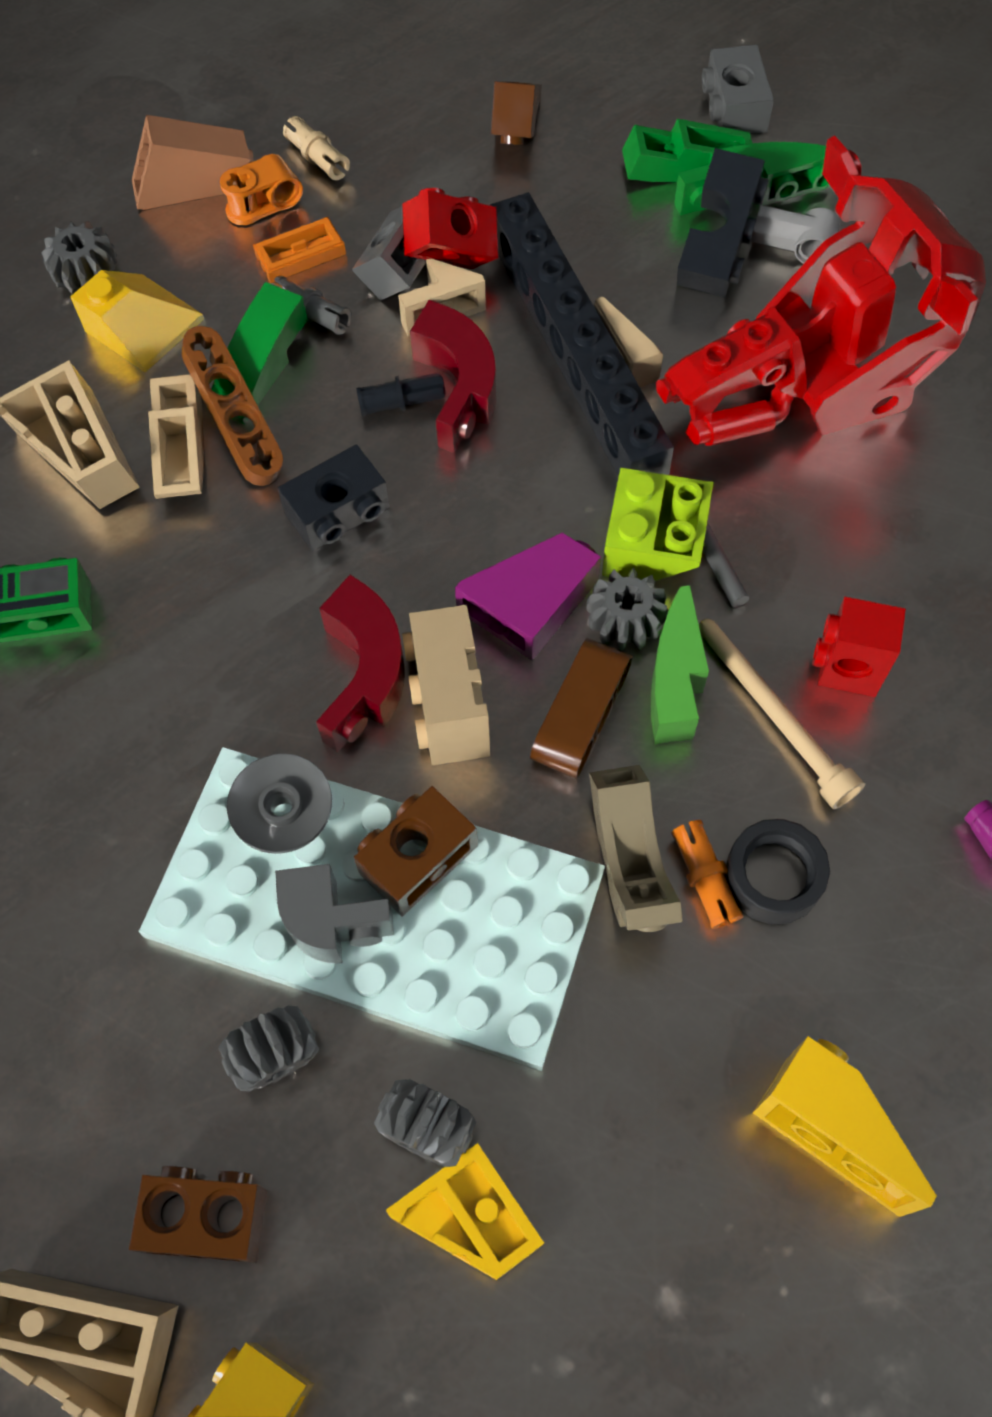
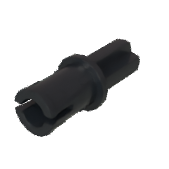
M440 373L399 380V376H395V381L356 388L362 416L401 408L403 412L406 411L405 406L443 399L446 394L444 380Z

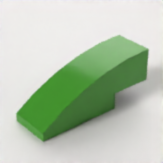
M690 585L680 586L669 608L659 640L651 684V722L654 744L693 740L699 721L694 694L703 693L709 669Z

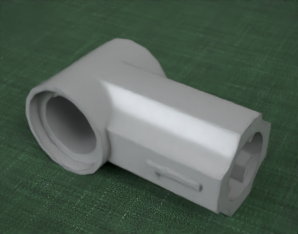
M760 205L751 242L794 251L796 258L804 264L823 241L839 232L840 219L836 213L827 208H814L803 215Z

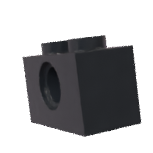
M357 444L277 487L284 513L311 551L324 544H332L338 541L347 531L363 522H371L377 519L383 511L390 508L386 481Z

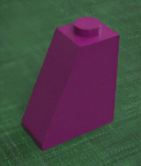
M560 533L461 580L455 587L456 606L467 605L469 618L472 622L533 661L597 583L601 556L586 542L581 540L575 541L566 534Z

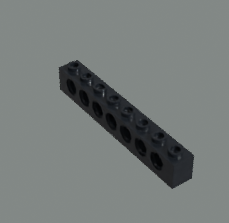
M527 192L490 204V206L496 207L498 255L617 476L619 477L620 468L669 475L674 446L530 193Z

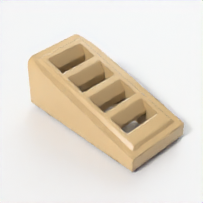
M600 297L595 299L594 307L639 387L656 382L660 378L663 354L660 349L606 298Z

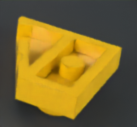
M478 1143L461 1155L456 1166L442 1168L386 1209L392 1220L496 1281L544 1245L543 1240Z

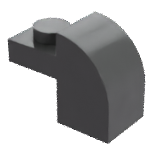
M330 864L275 871L279 915L294 943L308 956L322 962L343 963L341 942L349 941L350 945L357 947L372 946L382 942V937L394 935L393 915L388 899L338 905L337 883Z

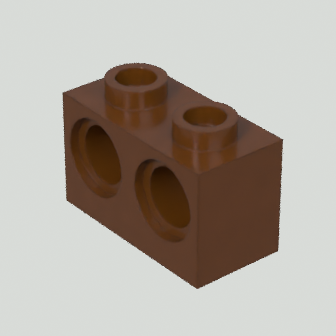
M162 1166L161 1176L142 1175L129 1250L144 1254L257 1263L268 1190L258 1184H252L253 1174L237 1171H219L217 1181L196 1179V1169ZM181 1195L185 1204L184 1214L178 1223L171 1227H165L161 1220L162 1206L170 1197ZM237 1199L242 1205V1219L239 1225L232 1231L222 1232L217 1224L218 1211L227 1201Z

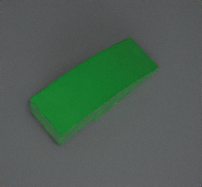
M677 119L671 131L634 125L622 148L628 179L649 182H677L678 173L708 165L710 151L715 150V148L722 149L730 146L751 144L752 140L750 132Z
M267 282L263 284L249 305L227 347L257 406L288 364L286 350L308 320L303 296ZM222 378L215 379L211 387L213 392L223 396L229 395L235 390L230 381ZM235 416L234 418H232V420L242 423L244 425L249 420L247 417L244 416Z

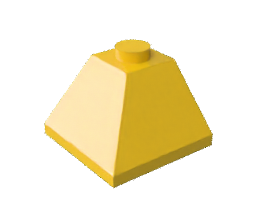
M101 270L70 296L85 332L145 373L175 347L189 329L198 326L204 320L202 313L143 274Z

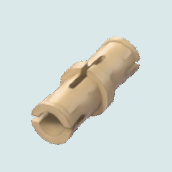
M293 116L287 121L296 128V132H293L288 126L284 125V137L301 150L302 157L310 164L318 165L333 180L342 179L345 174L336 165L339 164L346 171H349L350 160L348 157L332 146L328 136L321 131H314L301 117Z

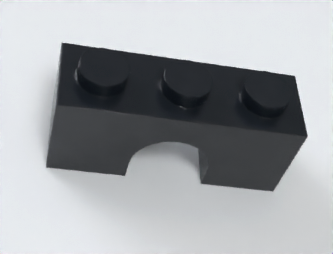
M715 148L703 185L701 207L720 213L725 218L726 224L718 230L709 232L690 228L678 265L677 285L725 297L729 283L738 284L745 258L738 257L741 244L750 245L757 221L756 218H752L750 215L754 204L762 205L769 179L762 177L765 160Z

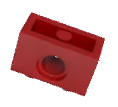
M440 188L423 189L419 192L418 196L402 204L405 256L424 260L434 259L467 269H475L498 258L496 207L479 203L477 198L471 196L454 197L445 195V191Z
M844 596L837 615L828 614L822 638L818 637L812 666L820 667L817 686L876 697L900 654L906 608Z

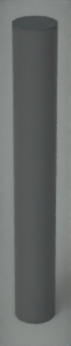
M707 522L702 552L732 607L742 606L749 600V596Z

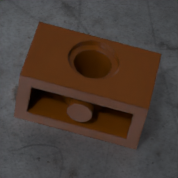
M433 786L421 796L419 794L410 796L399 807L396 813L397 818L384 830L375 829L361 841L357 848L358 853L354 856L359 874L384 899H388L390 906L401 917L478 847L477 828ZM410 840H421L427 844L426 849L415 856H408L400 852L401 847Z

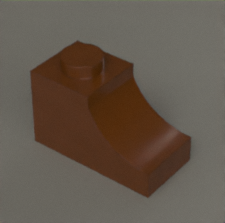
M494 81L491 134L501 135L500 143L524 145L525 137H534L537 110L541 101L542 84Z

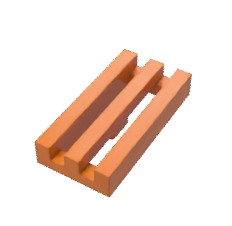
M329 217L253 245L255 256L258 261L260 260L261 267L267 273L270 283H274V279L278 276L287 278L346 255L345 244Z

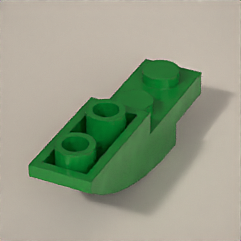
M763 142L722 148V150L765 160L762 177L769 179L762 206L831 187L822 175L826 151L825 145L801 142ZM714 150L710 151L708 165L678 173L674 205L680 216L706 209L701 207L702 190Z

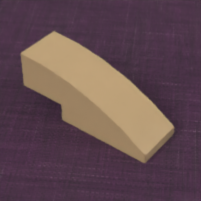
M190 374L151 378L152 411H148L154 496L156 499L202 494L204 469L202 396Z

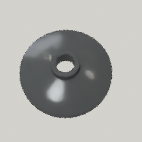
M273 754L252 762L236 777L227 798V815L236 835L251 848L271 854L288 853L308 845L325 828L332 810V792L323 772L311 761L293 754ZM286 803L292 806L288 814L280 817L274 815V810L278 805Z

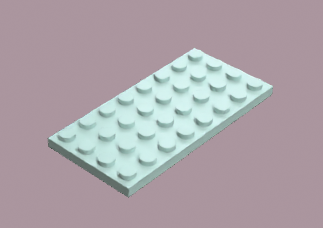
M222 747L139 933L144 938L542 1071L604 875L605 866L475 826L477 828L478 847L403 917L390 906L393 915L394 935L382 937V942L372 946L357 947L350 945L349 941L341 942L343 963L322 962L308 956L298 948L283 924L277 905L275 871L330 864L337 883L338 905L383 900L384 898L359 874L354 856L358 853L357 848L370 832L375 829L384 830L397 818L396 813L403 803L327 780L332 792V810L322 832L308 845L292 852L282 854L261 852L245 844L236 835L227 815V798L234 780L245 767L260 758ZM286 803L280 804L275 808L274 815L284 816L291 811L292 806ZM410 840L401 847L400 852L408 856H415L422 853L426 849L427 844L421 840Z

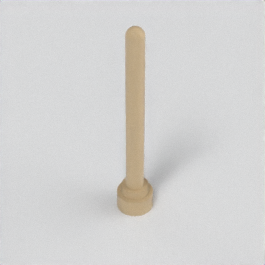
M712 619L702 620L699 623L701 636L820 777L817 781L821 786L820 794L830 807L838 809L857 796L865 787V783L852 768L846 769L841 763L835 765L716 622Z

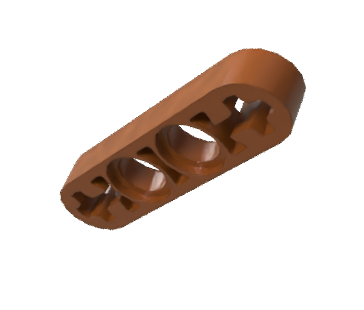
M196 326L189 329L183 337L181 354L183 361L242 475L250 483L258 486L272 484L277 480L283 464L282 452L222 337L217 331L206 326ZM195 344H201L204 349L211 348L209 360L212 366L207 368V359L201 350H195ZM222 378L230 381L235 390L229 395H218L212 391L209 384L215 379ZM235 416H244L253 422L254 429L249 433H238L231 428L229 421ZM257 443L256 451L261 460H270L269 469L264 470L260 464L253 466L255 451L252 445Z

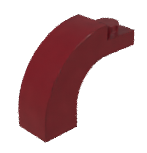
M428 300L410 330L413 360L442 370L456 382L453 391L436 419L438 447L454 453L462 438L467 439L470 437L476 421L489 426L496 405L495 357L486 335L471 319L453 308Z
M351 574L319 608L325 631L352 649L359 658L358 669L352 681L316 721L323 743L336 752H339L347 741L354 742L363 733L368 717L383 727L387 724L398 706L405 680V663L401 639L394 616L375 591Z

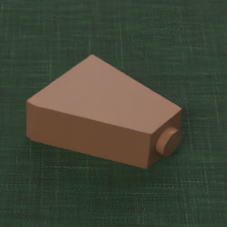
M146 115L132 176L137 209L147 210L224 194L219 182L221 175L231 168L253 162V152L247 147L244 131Z

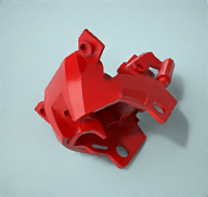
M834 135L827 139L822 175L839 198L835 206L836 214L844 222H857L823 241L758 314L754 321L749 319L738 321L729 329L727 335L690 353L671 366L665 373L664 378L656 382L657 393L665 404L672 401L675 404L682 400L685 405L690 406L692 420L688 425L686 434L695 445L704 443L706 446H713L773 431L776 425L782 423L787 418L791 403L795 397L803 399L810 407V413L822 436L903 412L912 404L915 387L950 357L964 339L975 316L986 284L983 256L966 238L958 233L941 209L918 187L894 178L861 176L862 168L858 156L854 151L847 150ZM871 243V246L868 249L865 245ZM912 262L911 265L923 280L927 278L930 272L933 277L918 304V310L925 319L940 321L918 333L905 337L858 368L857 364L885 345L896 294V284L891 277L894 270ZM934 350L936 351V352H935L934 354H932L921 366H919L909 377H906V376H907L910 372H912L923 360H925ZM760 384L763 386L775 384L776 386L771 391V399L768 402L762 400L713 412L725 396ZM893 396L886 404L873 408L882 399Z

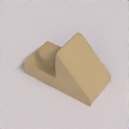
M426 259L428 285L398 295L401 323L408 337L410 336L411 328L428 300L453 308L467 317L486 310L485 280L482 274L434 259Z

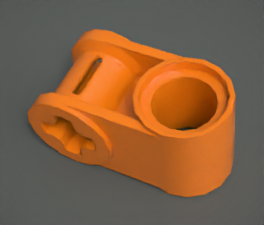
M268 154L246 165L231 168L221 175L219 181L222 192L227 196L228 203L225 208L227 218L237 225H250L261 218L281 210L290 209L300 201L303 195L302 183L284 159L277 154Z

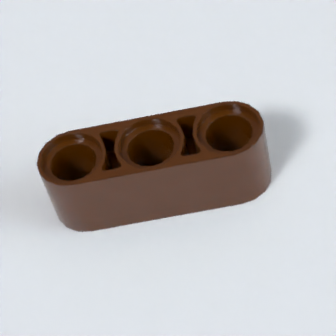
M590 638L585 639L536 736L530 754L531 760L575 779L579 777L627 678L633 660L632 655Z

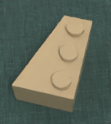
M69 360L0 397V416L22 439L99 509L140 488L93 390Z

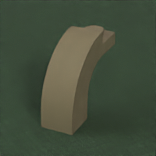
M634 765L589 772L599 846L603 865L605 866L607 885L619 926H626L628 931L637 929L642 932H655L662 930L667 924L683 922L681 901L672 887L662 863L654 825L650 781L641 766Z

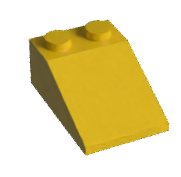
M807 1036L786 1059L756 1106L753 1114L897 1216L902 1217L931 1207L937 1195L860 1071L847 1063L849 1060L848 1055L835 1044L824 1039H818L816 1042Z

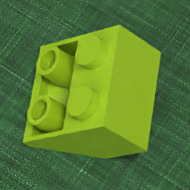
M620 468L605 543L602 576L609 577L615 569L622 577H628V573L634 568L638 579L642 580L653 575V579L657 581L700 567L714 482Z

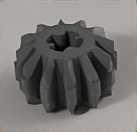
M71 221L69 227L64 230L55 227V236L44 239L43 263L58 288L66 287L71 294L80 289L99 271H115V264L118 262L114 245L110 242L108 235L102 227L94 228L89 221L84 222L80 226H76Z
M634 568L628 573V577H622L614 569L609 575V581L597 580V583L594 585L593 594L587 599L586 610L590 614L588 620L590 630L600 631L599 639L602 644L615 639L620 651L625 649L627 642H632L641 650L646 644V638L656 640L660 636L661 625H664L669 610L667 605H665V588H654L655 580L653 575L640 580L637 578V572Z
M289 1005L284 1008L277 1007L271 1012L260 1014L257 1018L244 1022L241 1027L230 1031L228 1036L219 1045L223 1058L221 1062L227 1076L233 1080L236 1088L247 1092L256 1088L261 1089L270 1083L278 1082L287 1075L293 1074L297 1069L307 1065L315 1057L319 1048L314 1038L316 1036L309 1020L304 1017L298 1006Z
M411 1079L396 1080L390 1092H386L378 1109H380V1112L374 1122L379 1133L383 1134L384 1137L409 1150L411 1153L444 1167L457 1165L462 1153L465 1154L473 1138L471 1134L477 1123L472 1113L467 1108L459 1105L457 1101Z

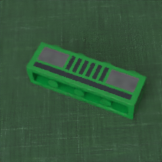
M59 557L52 558L47 562L27 565L8 564L0 567V643L92 630L91 581L78 558L67 559Z

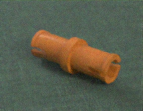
M703 821L688 822L689 829L695 844L691 843L684 824L675 828L671 834L676 840L688 868L687 882L690 887H696L711 922V928H722L726 925L718 906L719 904L723 905L730 924L740 920L744 915L740 911L725 877V874L728 872L727 866L723 860L718 861L703 827Z

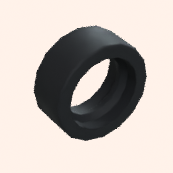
M767 819L747 827L735 840L727 859L726 866L728 872L725 874L740 910L752 919L770 925L789 924L808 915L827 888L830 866L828 854L818 837L803 825L785 819ZM766 844H776L789 848L801 858L806 866L808 877L806 885L799 895L789 900H776L762 895L752 887L747 879L745 867L748 856L754 849Z

